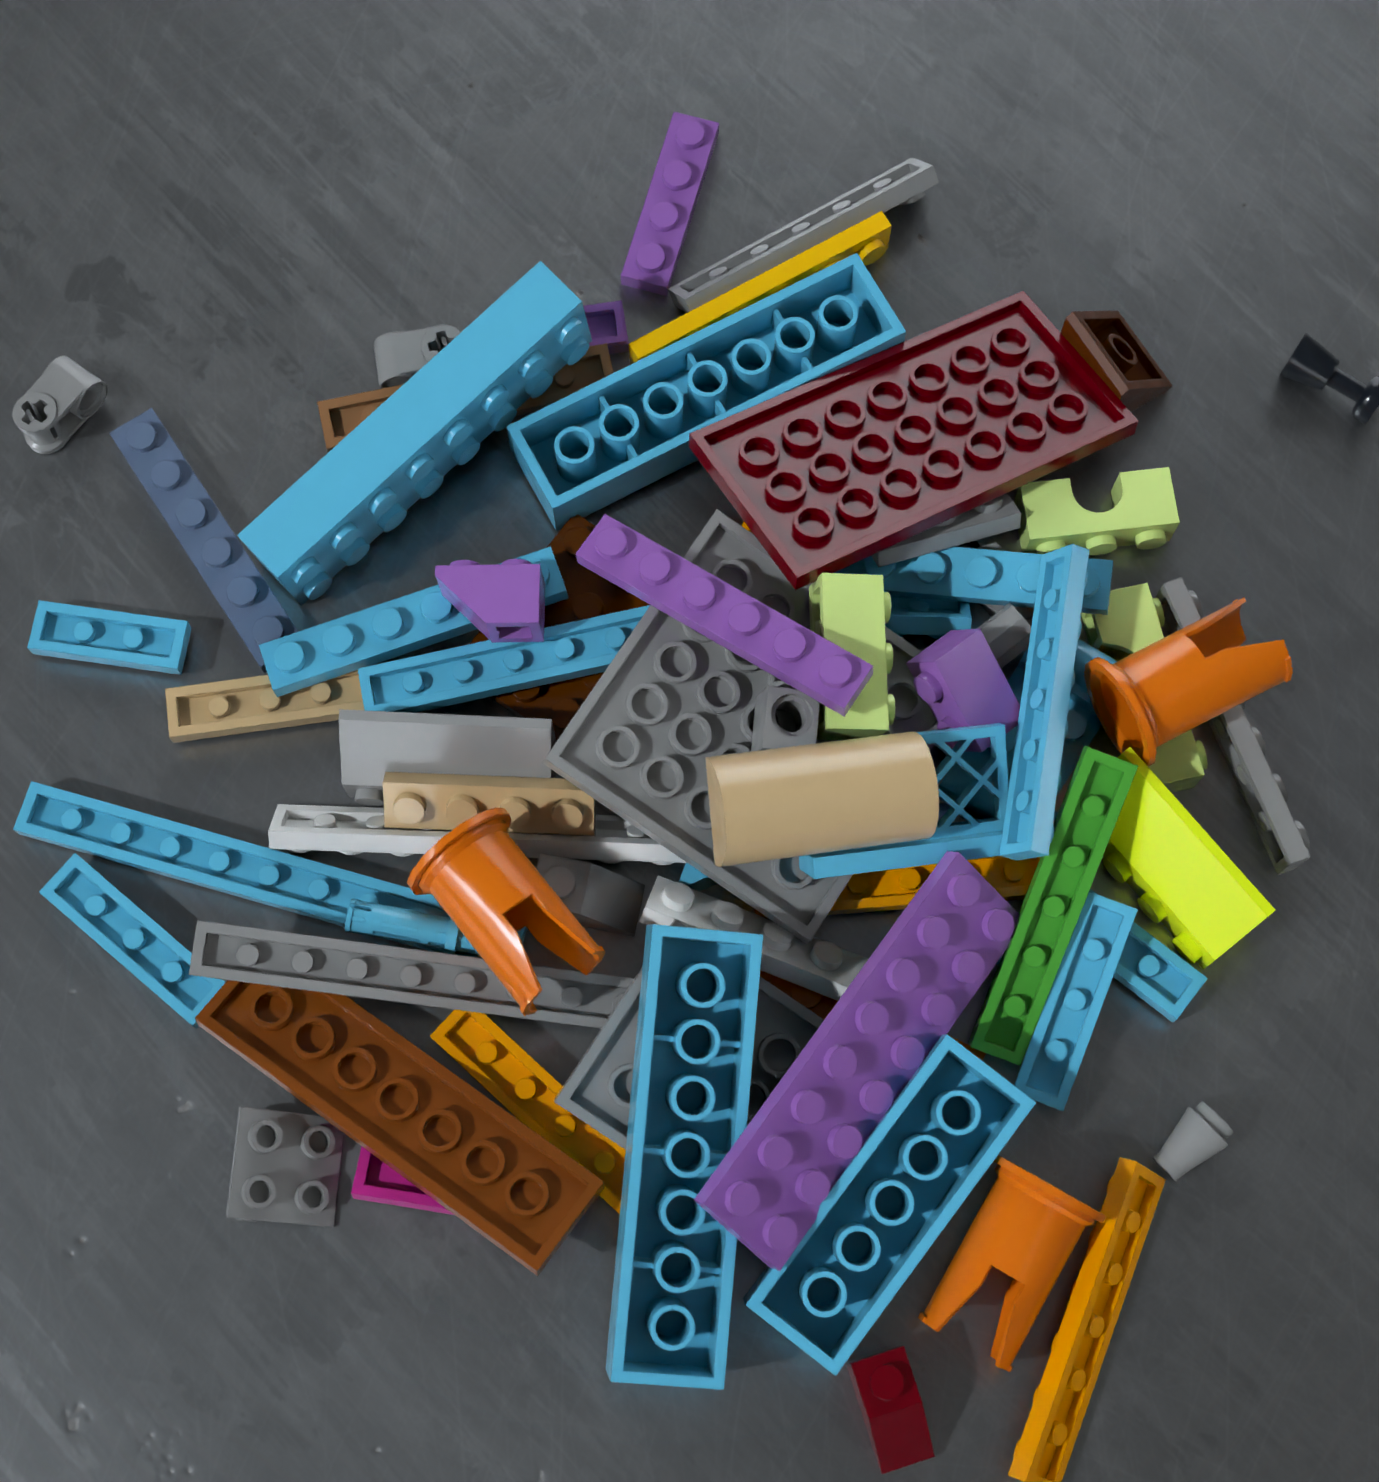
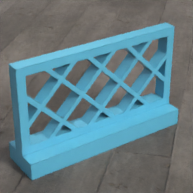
M994 723L917 732L923 737L926 744H935L947 755L935 769L938 783L954 763L958 764L973 778L955 802L938 788L939 798L950 808L937 823L935 833L931 838L799 856V869L813 879L938 864L947 851L959 852L966 860L999 856L1009 789L1005 725ZM990 737L991 757L981 770L977 772L960 756L974 739ZM958 741L952 749L944 743ZM991 774L993 785L989 781H987ZM981 786L993 795L994 818L975 820L964 810V807ZM958 815L965 820L952 823Z

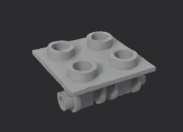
M239 1107L226 1218H235L239 1221L249 1222L268 1221L334 1227L344 1133L320 1115Z

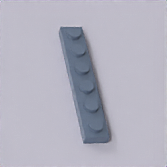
M150 408L109 432V434L265 673L267 670L259 645L296 633L298 630L154 410Z

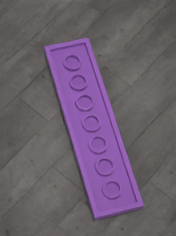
M947 851L694 1199L697 1204L770 1268L780 1271L816 1221L820 1204L827 1198L832 1187L858 1154L865 1141L939 1038L949 1032L1008 948L1019 913L959 852Z

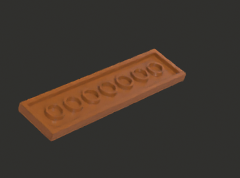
M227 980L195 1017L198 1026L536 1276L541 1273L604 1189L603 1180L346 995Z

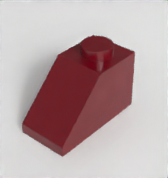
M904 1346L895 1347L847 1363L846 1366L881 1474L935 1457L923 1403Z

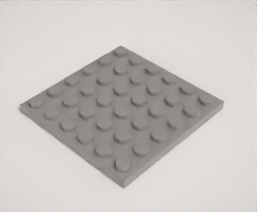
M716 509L683 558L810 630L809 586L812 583L795 590L755 535ZM650 605L542 763L806 944L812 940L852 875L813 879L799 869V856L717 867L714 862L705 757L751 752L756 697L768 685L773 686V682L780 681V679ZM885 626L886 643H891L893 648V667L891 673L887 674L888 694H892L895 699V718L893 724L889 726V730L883 735L937 730L938 722L927 702L916 692L913 684L914 677L906 664L922 651ZM776 710L775 718L777 724L785 731L795 732L796 722L794 717L785 710ZM816 740V743H824V742H832V741H840V740ZM927 744L930 751L935 744Z

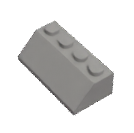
M339 709L342 786L349 798H355V802L361 805H384L382 782L385 772L556 778V772L542 763L556 743L552 719Z

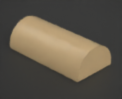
M915 731L705 757L714 862L717 867L929 839L934 835L937 827L939 791L935 766L925 740Z

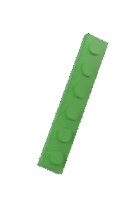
M1084 746L1054 821L1055 830L1049 848V856L1040 857L1020 908L1008 948L1000 959L969 1038L968 1044L971 1048L1021 1066L1138 768L1137 765Z

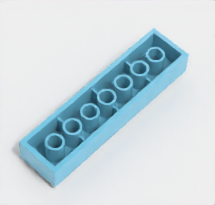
M855 253L506 426L510 449L555 530L558 531L563 528L570 518L577 514L584 518L697 461V457L689 448V433L902 343L905 340L906 330L858 253Z
M539 261L237 536L301 606L308 599L315 600L322 596L331 586L332 578L342 568L359 562L367 554L370 548L369 544L383 531L390 532L404 520L407 514L406 510L420 497L424 499L435 493L443 483V476L457 463L463 465L471 460L478 452L480 442L494 430L498 432L506 428L515 418L517 409L530 397L537 398L549 388L553 381V376L566 364H575L586 354L592 337L582 301L545 264Z
M656 924L646 925L606 1358V1372L611 1382L724 1390L737 1238L697 1204L694 1199L747 1127L763 934Z

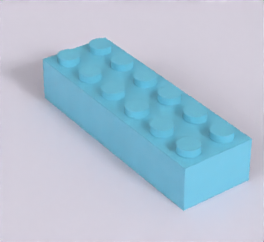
M948 1034L942 1035L865 1141L858 1154L832 1187L827 1198L820 1204L816 1221L780 1271L767 1266L744 1296L745 1305L836 1376L1036 1102Z

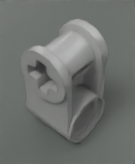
M439 324L434 327L406 332H389L377 337L374 341V352L380 389L405 384L461 332L454 326ZM441 337H445L447 343L443 344Z
M60 356L46 367L42 376L16 401L12 410L14 423L24 432L26 443L33 451L40 454L58 452L66 445L67 441L82 424L102 406L107 396V384L67 356ZM27 409L29 410V412H30L31 415H32V417H31L30 419H29V417H28L27 414H26V410H27ZM51 428L56 432V437L51 433Z

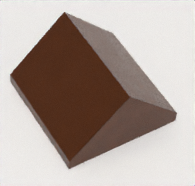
M1118 310L1072 311L1065 318L1060 333L1130 412L1164 394L1173 386Z

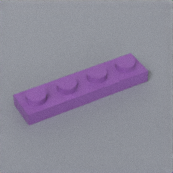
M673 112L621 273V285L668 296V288L671 286L718 138V122Z

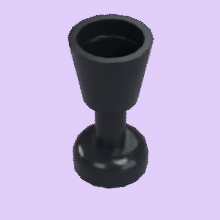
M1306 333L1279 376L1318 390H1323L1326 385L1356 402L1352 409V415L1356 420L1366 425L1379 406V376L1373 377L1366 385L1338 369L1340 361Z

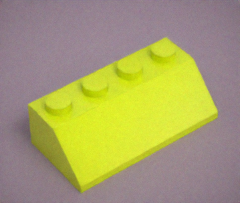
M1129 747L1117 758L1135 764L1138 768L1104 852L1103 865L1115 880L1120 883L1126 881L1139 896L1137 899L1138 905L1150 920L1155 923L1161 921L1175 937L1172 940L1173 945L1179 954L1191 964L1197 962L1204 970L1276 910L1135 751Z

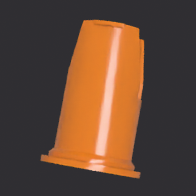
M1245 597L1234 600L1231 604L1114 664L1100 657H1096L1085 664L1084 678L1089 698L1106 734L1121 754L1131 747L1143 762L1150 766L1155 763L1158 746L1284 681L1286 683L1291 681L1293 673L1292 660L1284 639L1240 646L1247 640L1240 619L1241 605L1247 602Z
M495 807L473 816L442 837L422 856L411 870L407 884L415 895H433L518 1003L521 1013L526 1016L537 1011L533 1000L539 995L542 988L518 935L521 929L526 926L539 943L586 976L601 962L605 955V950L602 946L596 944L509 836L508 830L512 820L507 810Z
M998 1155L993 1161L997 1164L995 1168L997 1178L924 1312H920L918 1318L930 1328L939 1332L982 1286L991 1267L997 1268L1014 1279L1005 1294L990 1356L996 1360L995 1366L1011 1372L1014 1367L1012 1363L1083 1230L1086 1226L1093 1225L1095 1220L1103 1224L1107 1216Z

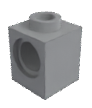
M782 680L773 682V686L768 685L756 697L751 752L816 744L820 702ZM776 710H785L794 717L796 722L795 732L785 731L777 724L775 718Z

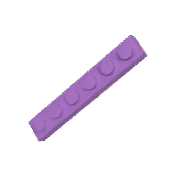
M604 514L576 552L577 562L580 565L844 717L873 675V665Z

